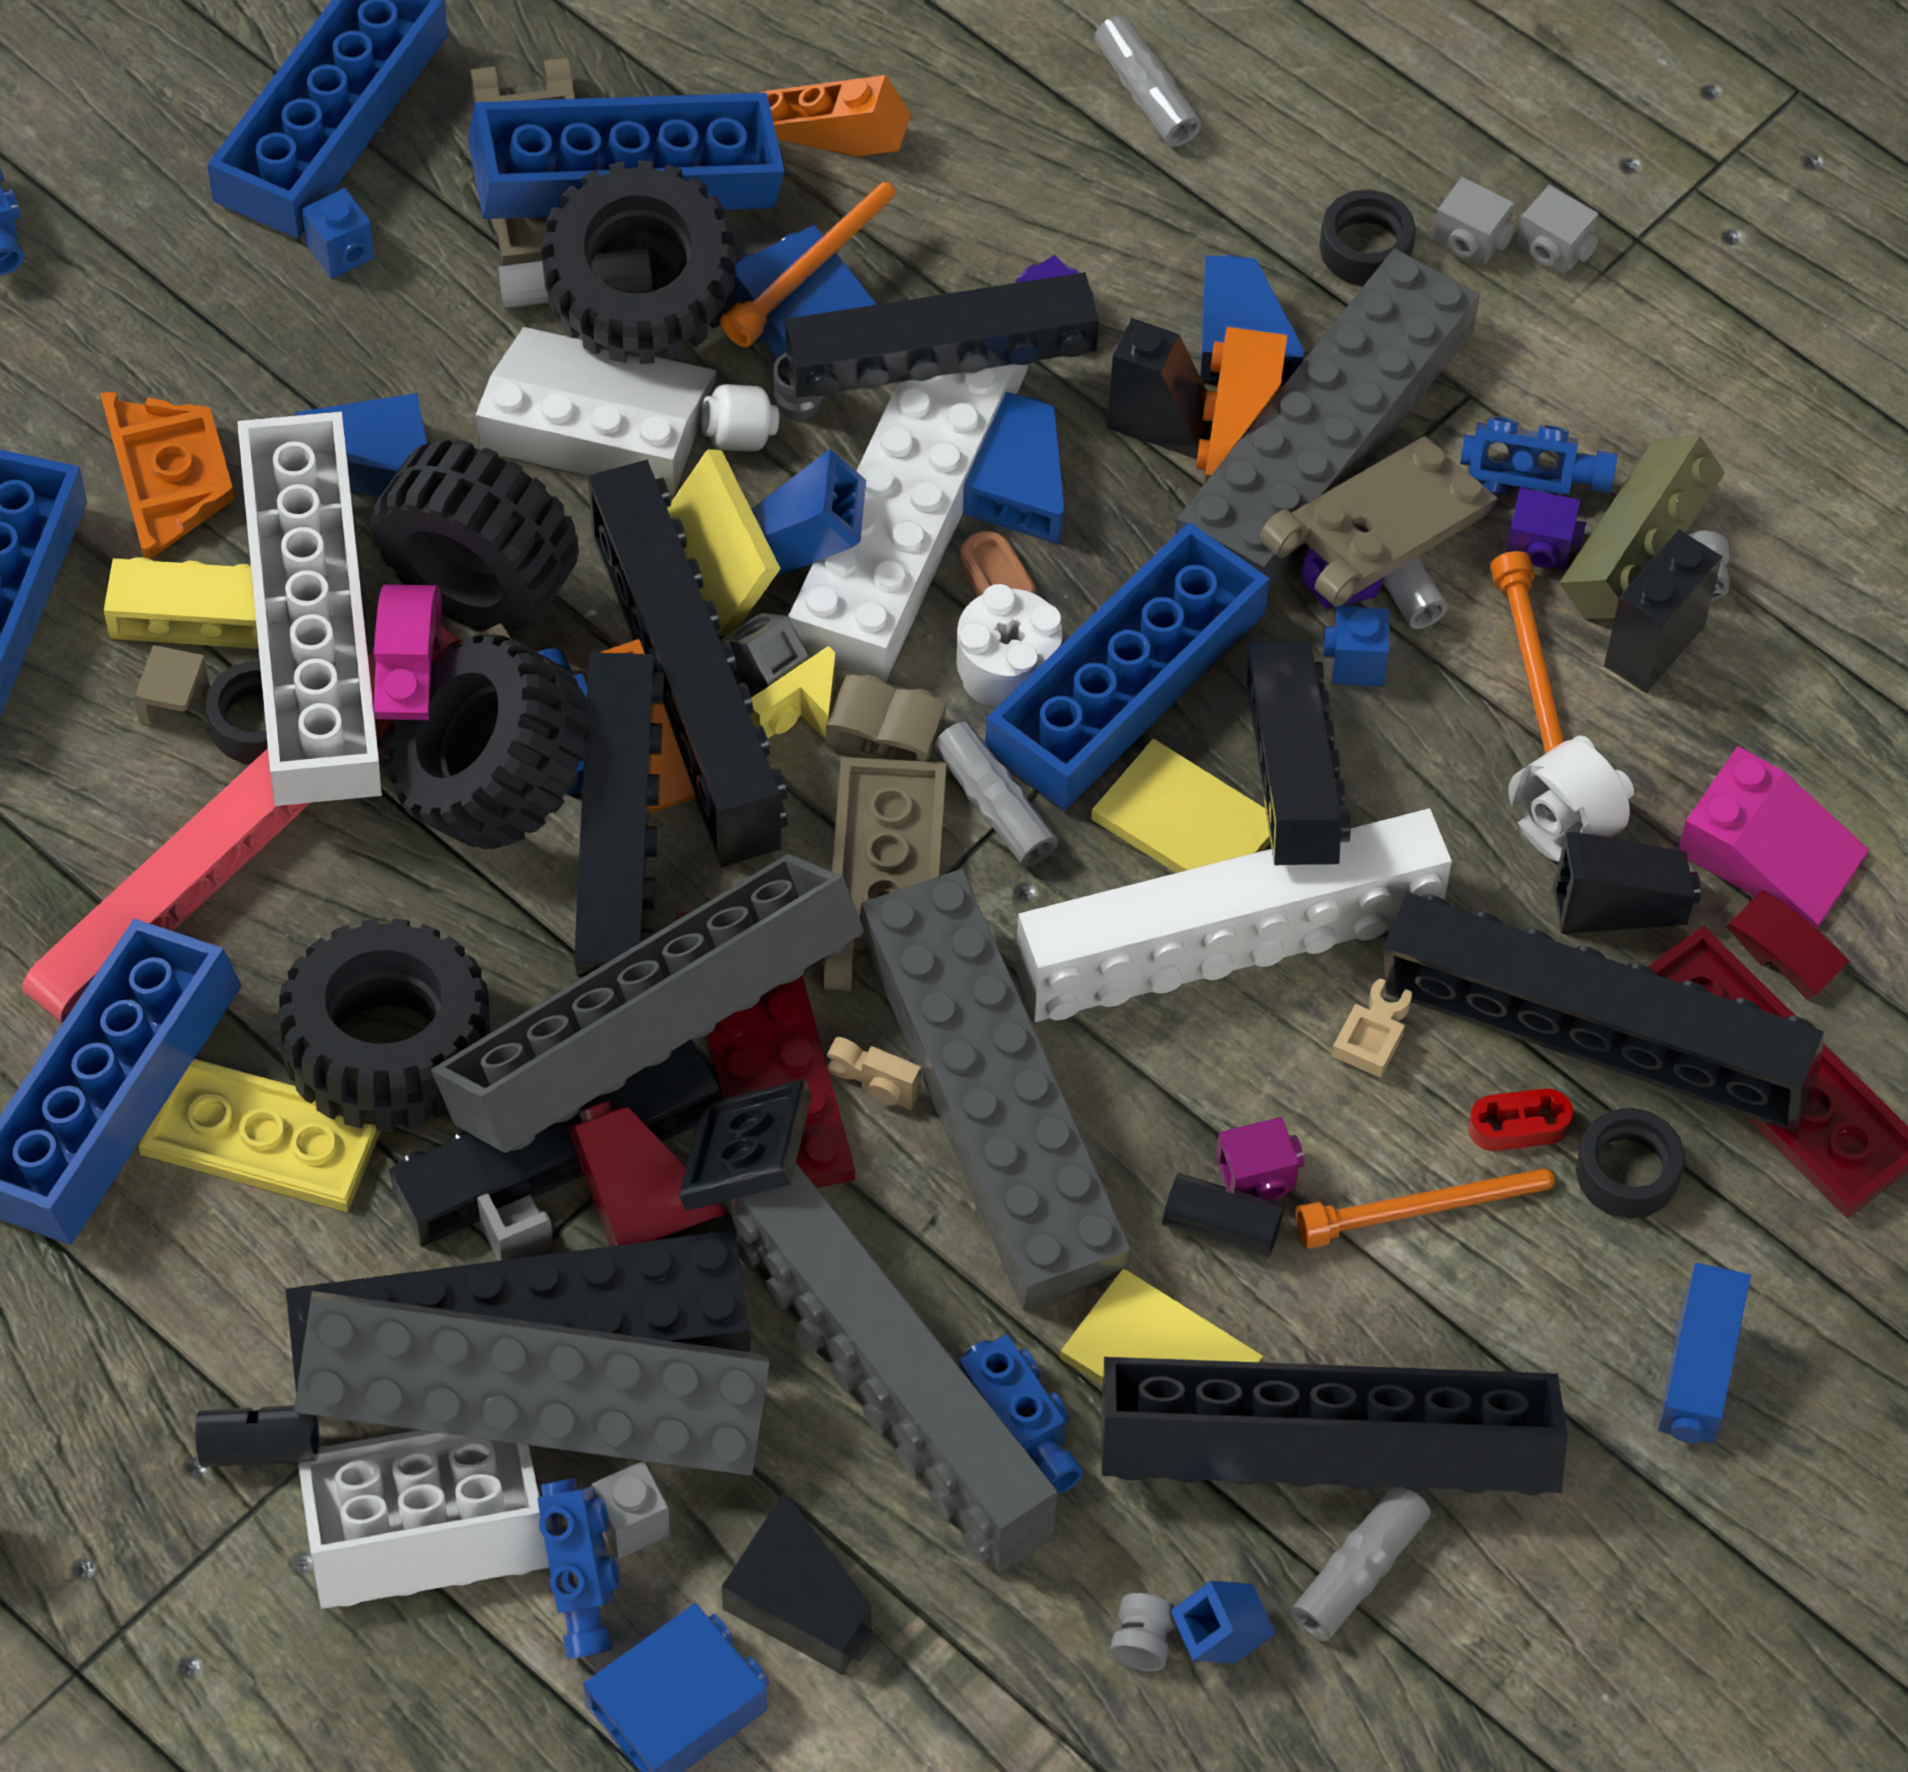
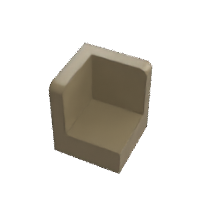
M153 645L134 696L140 723L151 725L157 707L184 712L188 709L191 699L204 700L209 686L204 655Z

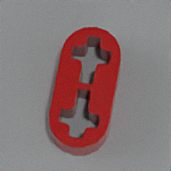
M1535 1089L1488 1095L1474 1103L1470 1112L1468 1133L1471 1140L1478 1147L1489 1151L1554 1144L1566 1137L1573 1117V1106L1568 1097L1555 1089ZM1548 1109L1550 1116L1556 1117L1555 1124H1546L1545 1118L1538 1116L1539 1110ZM1495 1115L1497 1123H1503L1502 1129L1499 1131L1492 1130L1490 1123L1485 1122L1486 1116Z

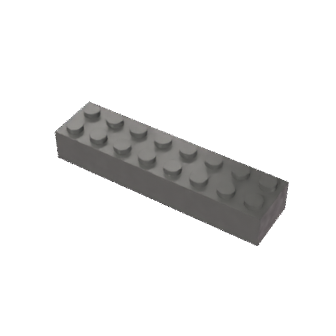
M1394 248L1177 517L1175 535L1188 522H1191L1270 578L1269 591L1306 543L1298 546L1286 557L1278 558L1259 541V535L1264 525L1277 512L1287 509L1292 513L1363 472L1474 331L1480 294Z
M786 854L432 1068L431 1072L454 1124L504 1153L521 1149L529 1145L534 1140L535 1135L555 1122H563L576 1116L581 1110V1106L597 1096L609 1094L620 1089L626 1083V1079L645 1067L662 1063L669 1058L672 1050L688 1040L709 1034L715 1029L716 1023L734 1012L753 1007L759 1002L761 995L774 987L797 980L803 975L804 969L823 957L839 954L846 949L849 941L864 933L844 878L796 856Z
M963 868L862 902L860 910V922L864 929V933L861 934L862 940L916 1065L921 1066L922 1079L1022 1310L1117 1277L1123 1268L1127 1269L1131 1253L1130 1245Z
M795 1163L790 1185L735 1199V1214L732 1215V1219L736 1227L739 1258L749 1269L757 1267L767 1280L765 1286L773 1302L781 1310L787 1307L799 1321L797 1327L806 1344L813 1351L821 1349L830 1360V1370L838 1385L846 1393L853 1390L864 1404L862 1407L863 1413L874 1431L879 1435L886 1432L898 1447L896 1448V1455L906 1472L912 1477L920 1475L931 1489L929 1496L938 1513L946 1520L953 1518L964 1532L962 1535L963 1541L971 1555L979 1563L987 1561L996 1574L1000 1575L1053 1540L1058 1491L797 1163Z
M312 1291L294 1412L753 1476L769 1360L764 1354Z

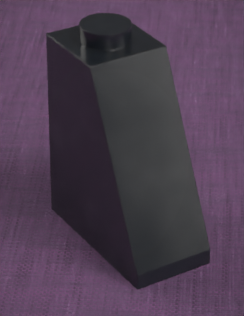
M1131 318L1112 357L1107 428L1197 459L1200 439L1210 440L1213 422L1203 420L1207 389L1180 334Z
M1580 832L1565 833L1553 886L1561 934L1688 925L1693 904H1698L1701 900V884L1698 872H1690L1686 851Z
M781 1494L723 1583V1610L842 1675L852 1658L857 1661L862 1660L873 1642L876 1631L871 1628L872 1605L794 1502Z

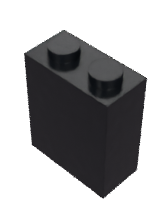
M1679 529L1619 596L1604 667L1647 693L1705 627L1722 556Z

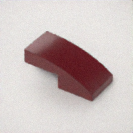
M1764 890L1759 892L1725 926L1761 966L1771 961L1806 1000L1817 995L1849 962L1807 920Z

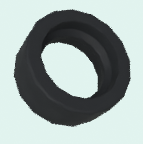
M1371 189L1357 190L1336 198L1326 209L1322 222L1319 242L1322 261L1332 274L1347 283L1364 286L1394 248L1410 257L1412 256L1416 234L1413 214L1402 201L1381 191ZM1371 223L1380 225L1390 231L1397 241L1393 247L1385 251L1366 253L1354 250L1344 244L1338 234L1341 229L1352 224Z
M248 661L233 665L217 676L208 690L205 705L208 726L214 744L225 756L243 764L253 763L268 749L266 730L250 732L237 729L228 723L226 712L233 703L242 697L256 693L263 694L260 661Z
M1635 1108L1611 1110L1595 1119L1584 1133L1576 1165V1174L1580 1189L1589 1201L1609 1215L1628 1219L1645 1217L1666 1207L1677 1192L1685 1154L1679 1135L1667 1121L1654 1113ZM1631 1140L1640 1142L1654 1150L1661 1159L1663 1165L1661 1175L1657 1181L1650 1185L1632 1187L1619 1184L1607 1177L1599 1167L1597 1161L1599 1151L1604 1145L1612 1141Z

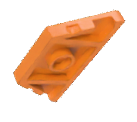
M103 392L100 393L102 405L144 558L152 559L235 500L233 486L210 407L192 404L173 405L166 400L147 398L145 405L118 401L117 393Z

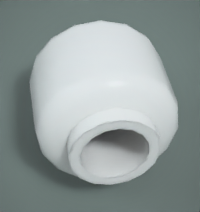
M721 385L715 389L712 396H706L703 401L701 410L702 434L710 437L711 443L716 449L746 452L760 451L766 444L768 436H774L777 433L779 425L778 407L770 404L768 394L762 387Z

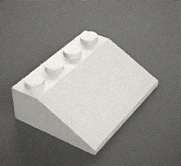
M523 327L491 374L478 407L476 425L479 449L482 450L486 447L497 452L499 456L587 476L648 459L654 477H663L669 494L675 495L701 422L703 401L706 396H710L717 373L713 369L655 356V363L640 364L639 356H627L625 363L610 360L609 351L602 348L601 352L596 355L583 348V340Z
M414 1430L320 1447L317 1461L298 1462L310 1551L321 1609L336 1606H352L359 1602L396 1595L408 1596L423 1590L451 1585H467L478 1580L511 1574L523 1575L533 1570L549 1568L545 1540L539 1528L540 1512L537 1501L539 1493L529 1445Z

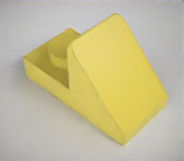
M827 646L751 698L753 713L749 715L754 727L762 725L767 738L775 733L782 734L788 731L798 718L802 716L826 740V724L832 712L834 697L835 652Z

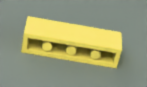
M144 557L132 559L113 558L104 606V615L110 639L259 649L251 565L220 566L205 565L198 561L175 563L153 561Z

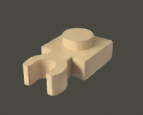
M1381 978L1372 985L1369 1009L1358 1004L1354 1005L1332 1050V1057L1380 1078L1403 1037L1405 1025L1397 1021L1407 1015L1412 997V992L1405 989L1399 1001L1394 1003L1385 1001L1382 995L1386 980Z
M842 1037L835 1038L827 1053V1057L832 1059L828 1065V1071L831 1074L843 1079H855L862 1082V1090L868 1092L873 1099L889 1106L897 1104L912 1110L920 1094L921 1066L873 1046L866 1052L848 1039Z

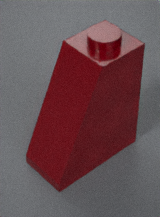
M606 1100L581 1109L578 1113L580 1121L567 1125L609 1246L653 1241L724 1214L721 1203L685 1211L678 1195L686 1167L628 1107L612 1109L610 1101Z

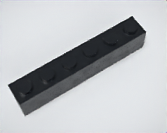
M1086 272L787 318L785 319V351L796 397H824L840 391L859 388L874 389L885 384L910 380L925 381L936 376L961 372L976 373L986 368L1012 364L1026 365L1037 360L1056 357H1077L1084 353L1097 351L1099 319Z
M1311 641L1248 643L1246 688L1274 866L1339 864L1340 844L1350 842L1351 823L1350 812L1345 810L1344 780L1339 779V750L1334 749L1333 719L1329 720L1328 690H1324L1323 662H1314Z
M589 652L588 708L586 713L590 720V733L585 735L588 749L583 766L574 952L577 976L588 975L653 935V929H644L645 909H655L656 878L646 877L647 857L657 858L658 825H649V806H659L660 774H651L652 755L662 754L663 738L662 723H653L654 704H664L665 673L655 672L653 654Z
M690 1039L672 1050L669 1058L662 1063L641 1069L628 1077L626 1083L620 1089L609 1094L597 1096L581 1106V1109L606 1100L610 1101L612 1109L628 1107L660 1141H664L698 1126L704 1104L720 1100V1088L693 1040ZM579 1114L569 1120L555 1122L537 1133L529 1145L518 1150L504 1153L472 1134L462 1131L451 1138L448 1143L428 1152L418 1151L404 1157L398 1165L391 1167L390 1175L393 1194L420 1246L427 1245L479 1222L477 1201L479 1196L488 1193L495 1208L498 1209L529 1195L534 1198L584 1176L567 1129V1125L580 1121Z

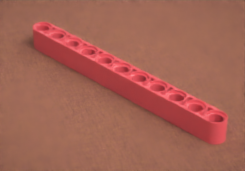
M441 625L440 649H433L432 661H439L442 658L441 652L463 640ZM373 651L368 655L374 711L376 660ZM374 716L376 740H379L395 725L394 720L375 719ZM268 749L33 965L22 984V991L26 996L63 1024L134 918L174 931L310 804L274 806Z

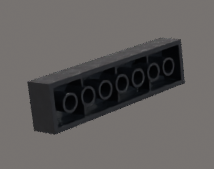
M648 459L588 475L592 537L632 640L639 639L644 653L653 654L655 672L665 673L664 707L696 798H694L720 866H727L781 850V828L788 826L787 815L782 802L783 799L788 797L786 784L780 769H771L766 758L770 756V746L763 726L758 725L754 727L749 714L753 713V704L748 687L745 683L737 684L732 673L737 670L732 647L728 640L724 642L719 640L716 630L720 629V622L716 607L712 599L703 600L699 590L704 586L700 567L695 558L687 560L683 549L687 547L686 534L680 518L671 519L667 507H671V500L664 478L654 477Z
M1406 892L1383 946L1386 994L1401 999L1405 989L1412 992L1411 1003L1794 1133L1799 1131L1820 1077L1824 1031L1816 1029L1811 1022L1796 1016L1783 1018L1763 1011L1759 1005L1742 998L1729 1000L1711 994L1707 988L1692 981H1681L1678 983L1658 976L1654 970L1637 963H1631L1627 966L1606 959L1601 952L1591 947L1578 946L1573 948L1555 942L1551 936L1540 930L1526 929L1523 931L1503 924L1497 917L1489 913L1478 911L1472 914L1454 908L1446 900L1435 895L1426 894L1421 897Z
M735 1230L285 1288L296 1394L312 1291L750 1352V1328Z
M1104 1357L1101 1402L1102 1476H1114L1129 1481L1141 1478H1167L1185 1483L1197 1482L1199 1480L1232 1481L1241 1485H1250L1257 1482L1289 1483L1298 1487L1329 1484L1346 1485L1354 1489L1382 1486L1403 1487L1411 1491H1424L1429 1488L1460 1489L1468 1493H1482L1487 1490L1517 1491L1525 1495L1562 1493L1568 1433L1558 1373Z

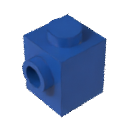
M346 188L302 208L306 245L330 279L374 259L370 221Z
M1338 606L1335 625L1325 626L1323 640V657L1332 658L1331 684L1383 687L1389 655V609Z
M1211 1580L1170 1610L1193 1661L1236 1664L1275 1635V1631L1253 1584Z

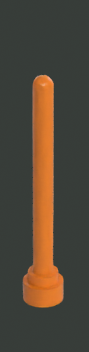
M890 182L880 183L753 302L735 303L720 318V324L725 334L737 345L749 347L763 334L764 325L767 323L766 316L895 197L896 189L894 185Z
M1521 551L1507 552L1496 557L1491 562L1490 568L1495 587L1501 590L1502 594L1508 596L1546 754L1563 743L1564 739L1528 593L1532 588L1531 582L1534 580L1535 574L1529 554Z
M1538 1169L1334 1210L1332 1205L1323 1207L1321 1202L1300 1205L1296 1207L1297 1230L1301 1243L1306 1250L1327 1246L1330 1243V1239L1338 1238L1340 1231L1549 1190L1555 1184V1175L1549 1169Z

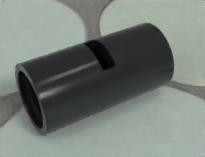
M1178 1172L1169 1193L1162 1225L1269 1258L1279 1232L1285 1205L1236 1190L1235 1194L1226 1192L1225 1186Z
M295 1405L261 1407L260 1410H253L251 1407L200 1410L197 1414L195 1427L196 1451L199 1464L202 1468L317 1461L320 1449L318 1416L295 1413Z

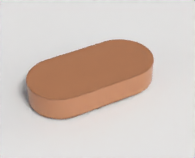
M981 531L970 535L963 542L960 556L961 569L978 597L983 595L984 591L994 584H1003L1011 589H1020L1035 594L1033 581L1008 540L1002 535L991 531Z

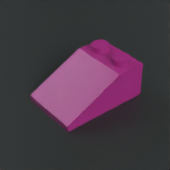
M1739 746L1736 747L1686 819L1678 848L1680 851H1686L1689 861L1753 896L1764 890L1793 909L1816 929H1818L1869 851L1864 844L1785 771Z

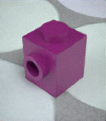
M1279 1117L1219 1132L1216 1161L1227 1192L1235 1194L1236 1190L1273 1201L1283 1197L1289 1191L1295 1190L1298 1168L1304 1166V1154L1297 1135L1289 1136L1283 1118Z

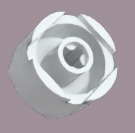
M1003 584L989 586L983 595L974 599L963 611L957 629V671L967 693L979 703L996 709L1062 645V625L1059 611L1056 607L1031 592L1011 589Z
M1580 735L1559 744L1517 772L1509 783L1508 795L1511 807L1519 803L1524 818L1517 823L1526 838L1544 856L1559 862L1565 833L1580 832L1612 838L1621 832L1629 820L1630 807L1628 799L1634 795V788L1629 777L1624 772L1614 770L1609 762L1596 751L1593 743L1585 736Z

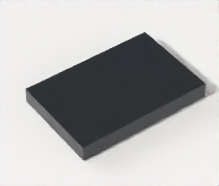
M805 1079L704 1104L678 1195L685 1211L791 1184L812 1097Z

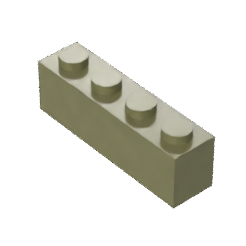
M1701 436L1654 439L1559 582L1584 619L1615 618L1619 596L1679 529L1685 533L1688 531L1723 477L1724 470Z

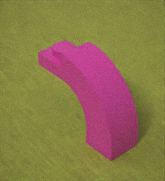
M383 585L381 589L374 646L376 660L375 719L429 720L433 649H440L442 597L440 588L437 585Z

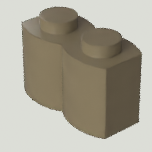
M846 675L826 724V746L853 758L931 762L934 754V742L942 733L945 725L946 703L937 699L931 692L923 689H894L883 679L874 675Z

